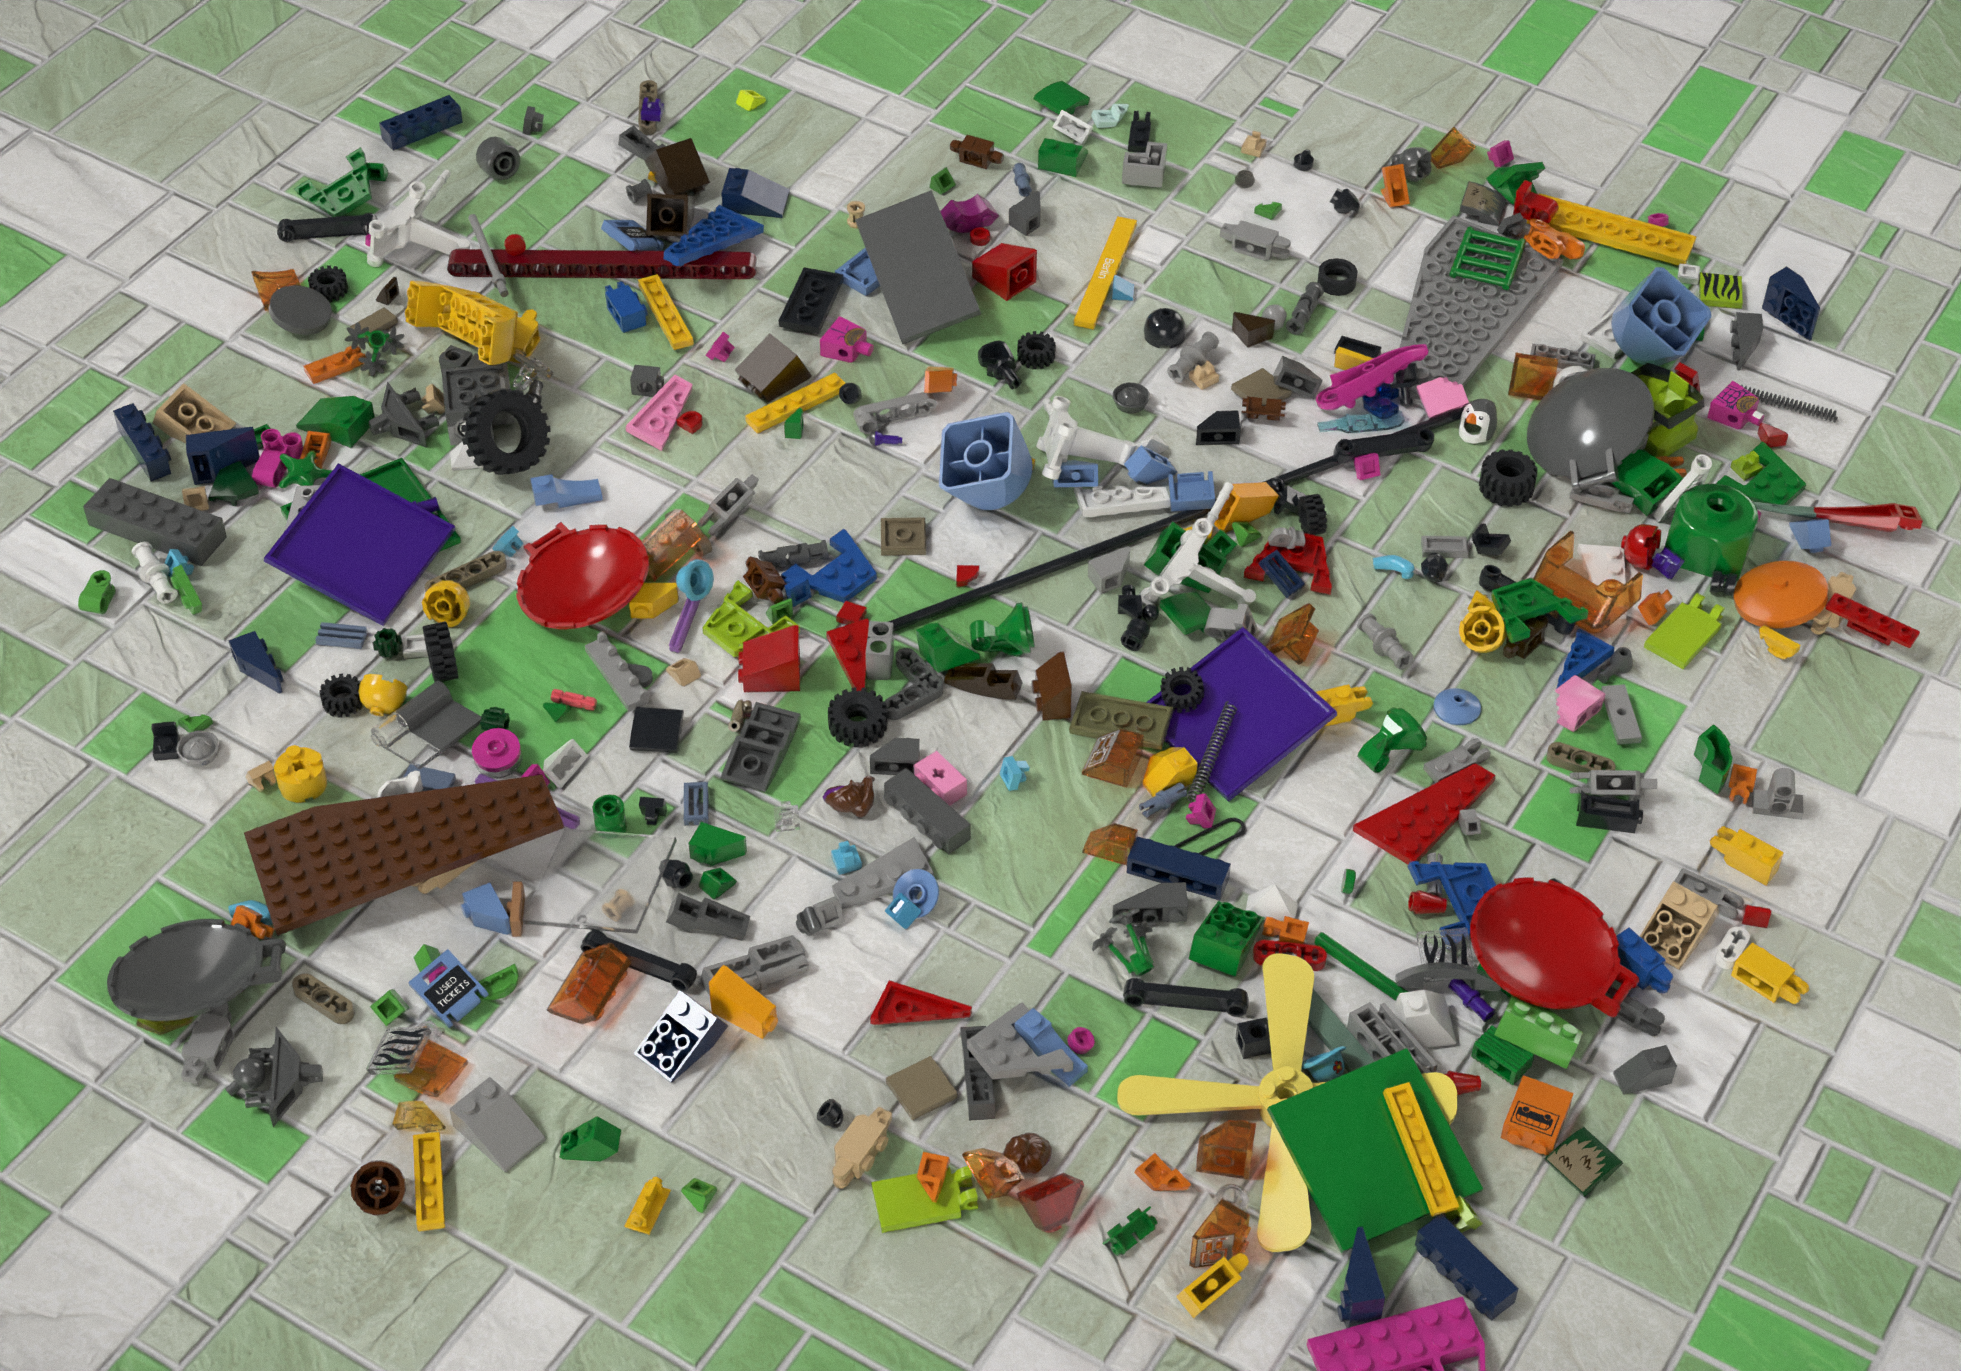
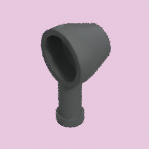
M1626 647L1618 648L1609 660V667L1597 675L1598 680L1606 683L1616 672L1624 674L1631 671L1633 666L1631 651Z

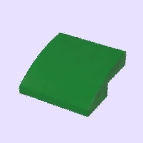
M1059 81L1040 90L1034 95L1033 99L1058 115L1061 110L1071 115L1074 114L1076 107L1088 105L1090 97L1067 83Z
M1182 593L1160 600V608L1185 636L1199 629L1205 633L1204 629L1211 608L1198 593Z

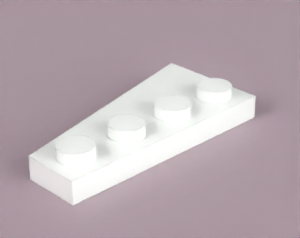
M1095 486L1093 489L1074 487V493L1083 518L1151 509L1159 510L1170 507V498L1166 487H1136L1135 490H1129L1125 486H1116L1115 490L1102 489V486Z
M1578 544L1577 551L1583 559L1584 570L1588 572L1589 583L1594 588L1595 598L1602 617L1626 619L1627 598L1624 549L1614 546Z

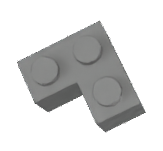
M1147 142L1145 154L1125 152L1122 184L1162 188L1166 167L1167 143Z

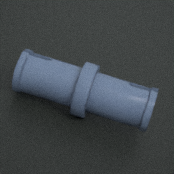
M1017 163L1013 167L1015 174L1014 182L1018 186L1019 194L1027 197L1030 195L1029 192H1032L1029 184L1030 176L1026 173L1025 165Z
M1179 782L1165 791L1160 790L1153 798L1139 804L1140 811L1149 807L1148 810L1142 812V815L1148 818L1161 809L1166 810L1170 808L1172 803L1187 796V790L1177 793V791L1185 786Z

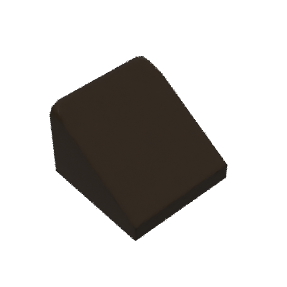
M393 277L383 287L376 298L377 302L389 305L398 296L397 277Z

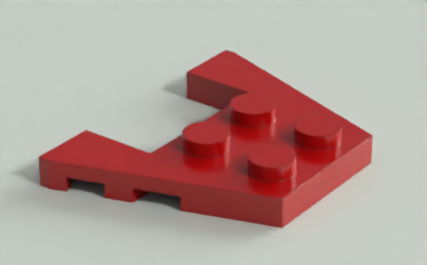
M1304 533L1305 545L1295 546L1294 549L1271 546L1267 542L1264 545L1263 551L1254 557L1250 566L1245 568L1243 578L1264 581L1266 573L1258 563L1275 550H1278L1293 570L1314 574L1310 591L1331 595L1332 584L1329 578L1330 573L1326 562L1327 557L1323 537ZM1272 558L1274 562L1279 566V568H1281L1280 565L1275 561V559Z

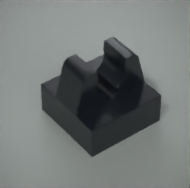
M640 797L639 808L641 814L645 815L646 824L656 826L659 816L666 817L667 805L665 799Z

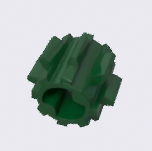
M382 628L381 631L376 632L374 635L375 641L372 642L374 651H378L379 656L383 658L389 657L390 659L394 655H398L401 651L400 645L403 644L401 635H397L396 630L392 628Z
M490 707V709H485L481 716V730L487 731L495 728L508 730L510 714L505 713L503 708Z

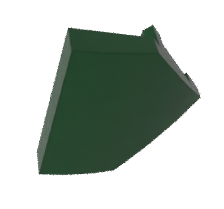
M241 461L219 470L208 498L209 501L216 502L217 499L227 501L236 507V500L259 494V489Z

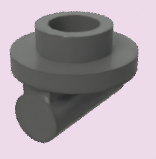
M812 906L806 907L797 914L796 926L801 933L812 935L821 930Z

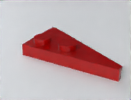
M868 618L827 631L826 637L852 688L857 687V691L865 688Z
M889 980L870 1017V1024L880 1025L969 1018L972 1014V1006Z

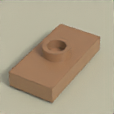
M522 881L513 882L512 900L507 902V915L510 917L512 937H521L523 932L525 891Z

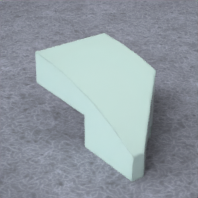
M1113 104L1111 110H1093L1091 117L1097 128L1114 127L1123 118L1129 105Z

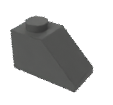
M1284 356L1281 357L1273 373L1274 384L1311 399L1315 398L1323 382L1319 376L1305 365Z
M894 738L870 755V774L896 775L905 768L914 774V764L919 762L920 739Z
M1667 1045L1642 1050L1614 1070L1613 1075L1623 1095L1672 1084L1677 1065Z

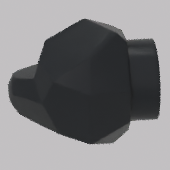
M1337 188L1329 201L1334 205V209L1342 214H1347L1351 210L1358 211L1360 208L1357 197L1348 188L1343 189V191Z
M1431 553L1421 563V572L1428 581L1442 582L1448 570V564L1440 554Z
M667 860L661 864L659 872L667 886L684 889L691 884L693 874L690 872V867L687 863L680 860Z

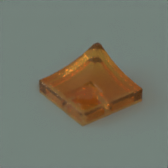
M294 269L278 272L251 271L265 311L269 310L270 299L275 291L286 286H301Z
M423 1036L415 1047L414 1053L407 1058L410 1061L401 1066L395 1074L394 1080L416 1092L437 1098L458 1078L468 1065L466 1058Z

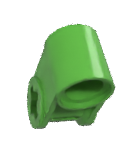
M99 570L90 576L86 587L79 596L78 607L80 610L98 614L106 613L116 593L114 585L111 584V575L108 571Z

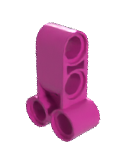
M267 429L261 434L264 450L253 469L252 479L257 485L276 488L287 470L285 464L280 460V455L284 453L292 458L300 459L303 443L298 433L291 432L281 436L278 430Z

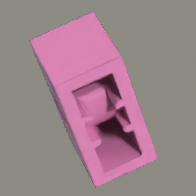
M938 751L914 764V775L949 806L967 795V779Z

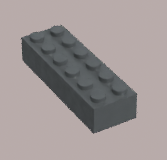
M109 478L83 506L89 526L136 543L149 542L153 549L166 554L169 553L170 549H178L182 556L188 557V562L202 566L227 538L221 517Z

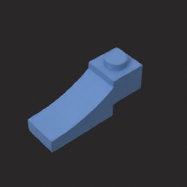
M552 474L530 478L536 506L557 502L558 507L563 508L603 500L598 479L571 481L553 478Z
M1032 1008L1015 1022V1030L1038 1057L1063 1049L1073 1061V1071L1063 1072L1062 1068L1052 1069L1051 1072L1070 1087L1088 1072V1065L1063 1042L1052 1028V1023Z

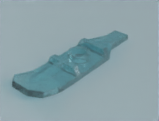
M1395 409L1377 414L1374 412L1353 416L1346 414L1339 419L1318 422L1317 425L1319 432L1341 431L1345 433H1360L1394 429L1402 426L1405 419L1402 411Z

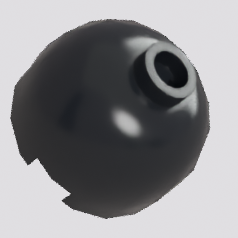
M1160 308L1154 310L1146 318L1144 338L1150 345L1156 348H1160V345H1170V348H1174L1184 341L1186 326L1183 317L1177 311L1169 308Z

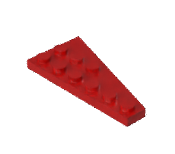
M1475 763L1354 824L1353 832L1407 865L1412 861H1420L1456 823L1460 810L1469 809L1495 781L1496 775Z

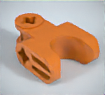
M1538 219L1530 220V231L1524 235L1523 239L1534 250L1549 259H1558L1560 255L1569 259L1582 258L1585 251V245L1582 241L1569 233L1557 231L1544 221Z

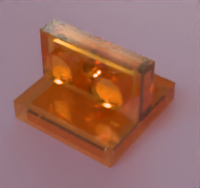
M1308 603L1280 618L1266 648L1273 654L1283 650L1298 665L1305 662L1319 632V629L1310 622L1315 608Z

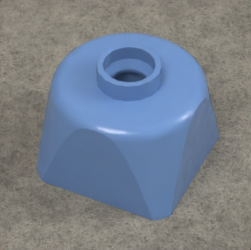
M1656 267L1617 306L1612 315L1611 326L1618 346L1629 358L1642 365L1651 363L1660 366L1684 356L1712 316L1710 308L1665 268Z
M1004 412L948 423L944 427L941 438L939 487L980 510H995L1005 507L1015 501L1025 491L1032 476V459L1021 431L1010 413Z

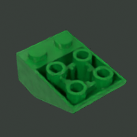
M1638 449L1634 454L1631 452L1621 460L1623 463L1617 466L1619 481L1612 484L1617 489H1620L1625 496L1634 498L1633 504L1648 517L1684 478L1669 464Z
M1218 901L1195 932L1188 960L1236 976L1244 965L1265 917L1257 915L1250 910L1245 911L1234 907L1231 903Z

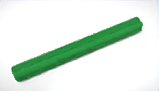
M1320 932L1316 936L1314 942L1316 946L1322 947L1326 953L1395 1001L1399 993L1409 992L1324 932Z

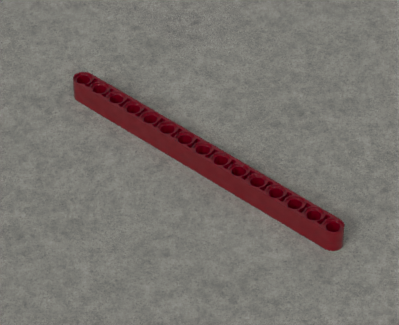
M456 249L450 252L447 271L450 275L454 277H493L481 249ZM490 249L500 273L504 277L642 279L658 274L660 279H751L756 274L757 263L755 254L741 251H716L711 255L685 263L683 266H674L671 262L663 259L664 251L525 250L522 254L513 256L508 254L506 250Z

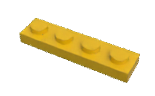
M440 1132L413 1135L417 1230L419 1232L445 1228Z

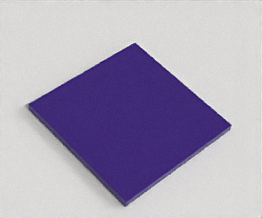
M338 463L265 555L264 562L384 626L453 534L455 526Z
M1242 627L1191 667L1192 673L1195 670L1198 672V676L1202 678L1204 699L1202 698L1200 705L1197 704L1195 710L1189 707L1190 712L1187 713L1185 709H1182V713H1177V708H1175L1164 741L1170 747H1185L1198 763V771L1225 702L1229 701L1227 705H1234L1237 708L1236 714L1233 715V722L1229 726V730H1227L1228 734L1224 738L1225 741L1221 746L1222 749H1220V753L1216 757L1217 761H1214V768L1211 769V776L1207 780L1229 802L1337 716V711L1249 631ZM1180 684L1174 688L1173 692L1176 695L1182 696L1190 693L1192 688L1187 684ZM1161 691L1146 702L1166 706L1162 699Z

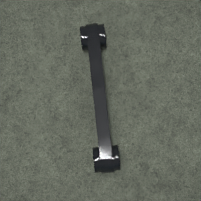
M372 213L299 220L282 219L277 225V235L284 242L295 239L351 235L367 236L369 234V223L378 219Z
M1421 428L1416 431L1366 438L1341 439L1335 446L1333 456L1339 463H1348L1349 461H1354L1355 457L1376 453L1378 457L1411 452H1427L1432 447L1435 436L1430 429Z
M1485 565L1479 576V585L1488 590L1516 583V581L1502 574L1501 570L1494 565ZM1557 610L1544 614L1549 619L1548 623L1553 625L1558 633L1569 635L1574 630L1576 622L1570 624Z
M592 929L588 932L580 946L583 953L589 957L595 958L600 956L671 983L675 989L682 992L691 988L696 980L697 970L687 963L677 964L613 940L597 929Z
M1131 978L1126 981L1123 991L1124 1002L1133 1007L1147 1004L1227 1012L1231 1016L1241 1017L1246 1014L1249 1005L1248 993L1240 988H1234L1229 991L1147 983L1138 978Z

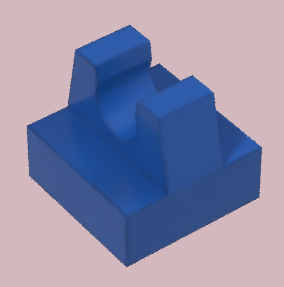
M789 576L784 579L786 583L787 599H792L793 607L812 597L809 580L805 576L799 578Z

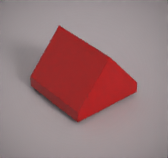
M1745 904V906L1743 905L1742 924L1767 928L1772 910Z

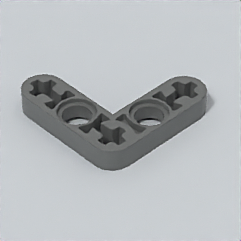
M910 648L899 649L896 652V666L913 685L885 700L887 704V718L891 720L901 719L940 698L943 694L942 679L924 660ZM916 671H923L925 672V675L915 676L913 673ZM911 695H916L920 697L916 701H911L908 699V697Z

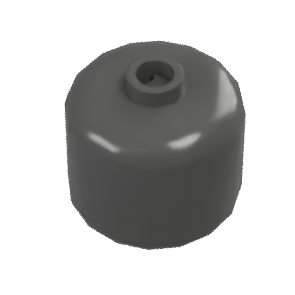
M495 136L487 138L478 146L476 161L479 167L493 179L506 180L517 172L520 165V155L517 149L506 140Z

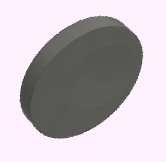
M292 285L282 287L273 293L269 303V314L272 320L284 330L295 334L309 335L324 330L328 326L332 314L329 301L321 293L305 286Z

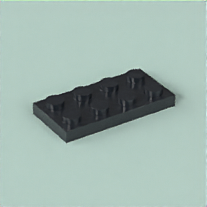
M804 267L778 320L779 327L819 334L844 281L843 274Z

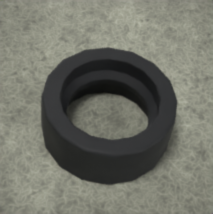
M1339 258L1328 259L1319 266L1317 283L1323 287L1324 292L1335 296L1347 295L1356 288L1358 271L1356 266L1350 261ZM1341 274L1346 276L1347 279L1334 280L1329 278L1328 275Z

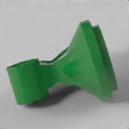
M1022 602L1016 603L1012 612L998 627L990 625L985 620H976L969 627L971 646L977 651H1002L1018 657L1024 653H1031V648L1035 647L1028 606L1024 607Z
M1392 707L1387 711L1380 732L1361 747L1357 757L1374 773H1379L1389 763L1391 750L1410 749L1422 751L1427 747V736L1421 725L1410 713L1402 708Z

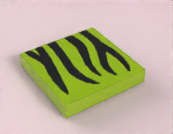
M1700 272L1699 299L1706 306L1742 309V276Z

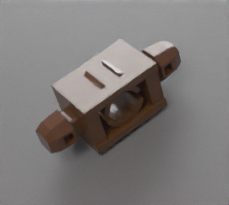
M966 135L963 141L952 140L950 143V150L959 153V162L987 169L991 163L1002 164L1004 161V154L996 150L994 151L993 141Z
M748 557L746 560L748 571L743 575V578L757 598L769 600L773 604L782 602L784 600L782 590L786 583L772 563L761 561L756 557Z

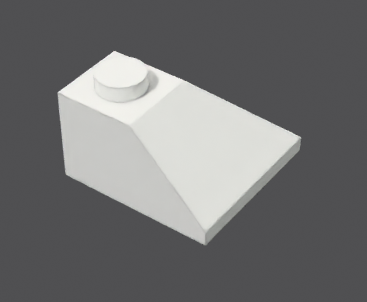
M1428 990L1399 993L1394 1003L1397 1018L1424 1049L1456 1045L1445 995Z

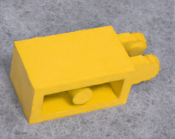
M1753 942L1736 959L1731 973L1732 977L1773 1003L1779 997H1782L1786 1001L1796 1004L1801 1000L1800 994L1804 995L1810 990L1809 985L1794 974L1796 969Z
M1238 1253L1227 1260L1224 1256L1176 1296L1189 1314L1195 1318L1242 1279L1239 1273L1249 1265L1248 1257L1243 1253Z

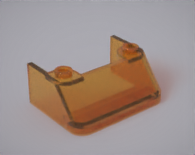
M1569 531L1546 551L1533 579L1554 590L1555 596L1561 599L1566 597L1573 601V606L1579 609L1581 607L1588 610L1587 618L1577 621L1576 625L1589 633L1598 634L1606 630L1641 599L1643 574L1638 572L1625 584L1615 579H1607L1597 586L1565 566L1573 558L1574 532Z

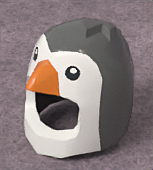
M1476 399L1466 405L1462 412L1459 426V436L1464 442L1472 444L1486 442L1493 437L1497 427L1495 403L1488 399ZM1469 423L1476 424L1481 427V431L1478 435H1472L1466 432L1464 426Z

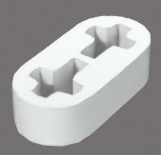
M1732 927L1728 930L1715 956V962L1718 966L1724 969H1732L1734 967L1736 959L1748 946L1750 935L1747 930L1741 927ZM1740 938L1737 944L1733 943V940ZM1728 951L1732 953L1729 958H1725Z

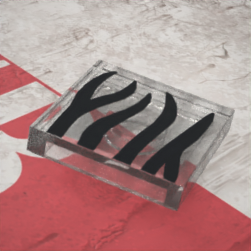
M1467 928L1417 932L1416 937L1421 965L1449 962L1474 967ZM1424 978L1425 983L1452 980L1446 978Z
M428 1026L387 1028L366 1070L370 1075L411 1073L432 1031Z

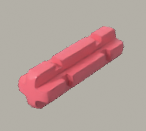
M553 689L551 694V700L559 704L563 703L594 711L597 705V700L594 697L586 696L585 698L584 695L567 691L564 693L563 690Z

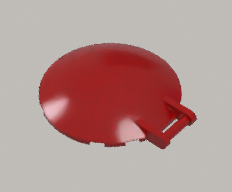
M560 522L549 533L532 544L527 543L523 546L530 557L528 559L530 563L525 570L520 571L516 583L518 586L517 601L524 614L530 620L541 626L553 629L581 628L598 623L614 615L637 595L645 582L649 569V558L642 541L634 533L622 527L614 529L608 528L607 525L598 524L589 525V529L577 531L576 528L569 530Z
M1534 877L1516 878L1513 882L1503 885L1500 883L1491 888L1483 895L1474 909L1470 923V936L1478 961L1486 973L1501 988L1527 1003L1551 1009H1571L1591 1004L1606 1015L1616 1017L1621 1009V1003L1629 991L1635 988L1639 982V977L1635 973L1620 965L1617 936L1613 927L1609 928L1603 919V912L1587 897L1571 887L1552 880H1548V882L1534 881ZM1614 980L1621 983V986L1611 999L1605 994Z

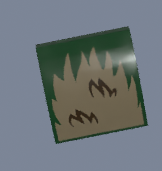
M1585 1127L1564 1140L1545 1158L1546 1163L1583 1197L1602 1180L1605 1182L1623 1164L1615 1154Z

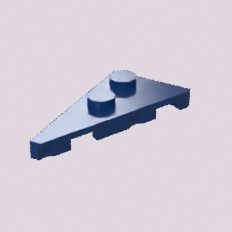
M1579 628L1576 632V639L1574 643L1572 642L1571 651L1565 660L1562 675L1559 676L1557 688L1574 675L1581 679L1612 656L1614 647Z

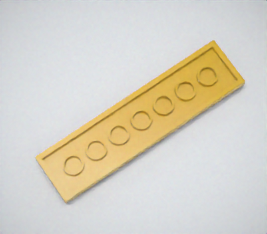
M1539 193V195L1555 200L1559 206L1558 212L1549 225L1559 232L1569 233L1576 238L1643 255L1655 260H1661L1673 265L1686 264L1696 242L1697 236Z

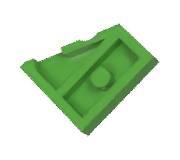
M182 565L174 567L170 579L173 587L180 595L185 609H189L193 615L201 612L202 603Z

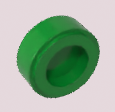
M1345 869L1341 893L1351 894L1353 892L1356 879L1355 870Z

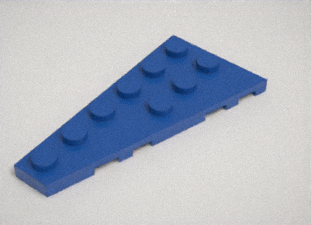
M718 205L716 211H711L707 219H701L689 230L688 235L684 234L681 236L680 242H674L664 251L663 259L671 262L674 266H683L685 263L698 260L700 257L711 255L713 252L726 249L733 244H739L741 241L754 238L756 235L764 232V225Z

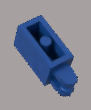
M620 281L617 282V289H613L610 285L605 286L607 309L623 333L646 326L647 309L644 304L641 305L637 293L633 292L629 285L625 286Z
M1630 927L1618 934L1619 946L1617 949L1620 965L1639 977L1637 986L1644 990L1650 985L1659 993H1668L1673 973L1664 966L1666 959Z

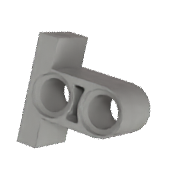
M1239 603L1237 610L1212 608L1209 612L1204 632L1213 638L1228 639L1244 627L1256 637L1258 628L1248 604Z
M1789 768L1775 770L1768 791L1754 789L1752 795V814L1802 820L1804 814L1803 795L1795 794V773Z

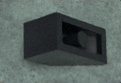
M1238 410L1216 411L1199 424L1196 431V445L1239 444L1241 426Z

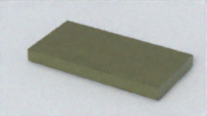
M1082 691L1069 727L1070 734L1098 739L1120 730L1115 742L1162 750L1173 715V707ZM1114 734L1106 736L1105 739L1108 737V741H1110L1111 736H1114Z

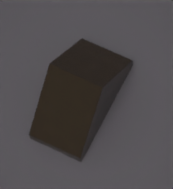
M1234 311L1232 331L1247 348L1273 338L1274 319Z

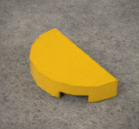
M1765 625L1759 628L1760 639L1764 638L1765 643L1769 646L1767 650L1775 657L1786 659L1799 652L1800 644Z

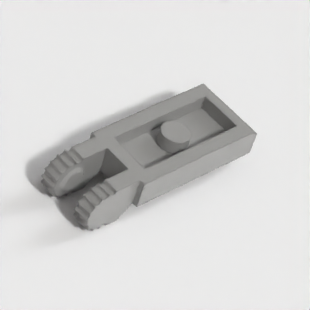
M1476 738L1468 741L1465 746L1462 745L1425 763L1423 770L1437 783L1475 763H1482L1489 758L1491 752L1484 748L1472 756L1471 753L1478 750L1482 745V742Z
M1684 868L1681 869L1674 881L1718 905L1719 913L1730 919L1737 917V908H1742L1745 903L1742 896Z

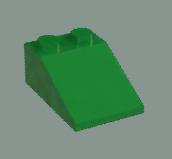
M356 396L320 398L296 424V427L306 432L329 433L333 442L352 448L370 428L369 421L375 418L372 402Z
M1172 521L1158 537L1143 565L1159 576L1181 546L1180 538L1186 531ZM1203 543L1198 553V564L1211 568L1217 575H1220L1227 559ZM1189 577L1182 579L1180 583L1206 593L1212 590Z

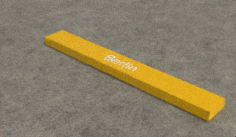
M1117 216L1074 318V326L1094 330L1112 287L1114 275H1117L1136 229L1137 220Z

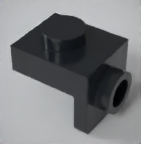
M1286 486L1281 492L1277 493L1279 496L1274 504V513L1279 515L1286 508L1298 515V499L1306 495Z
M1481 523L1472 534V541L1478 554L1502 555L1511 543L1509 534H1489L1488 528L1484 523Z

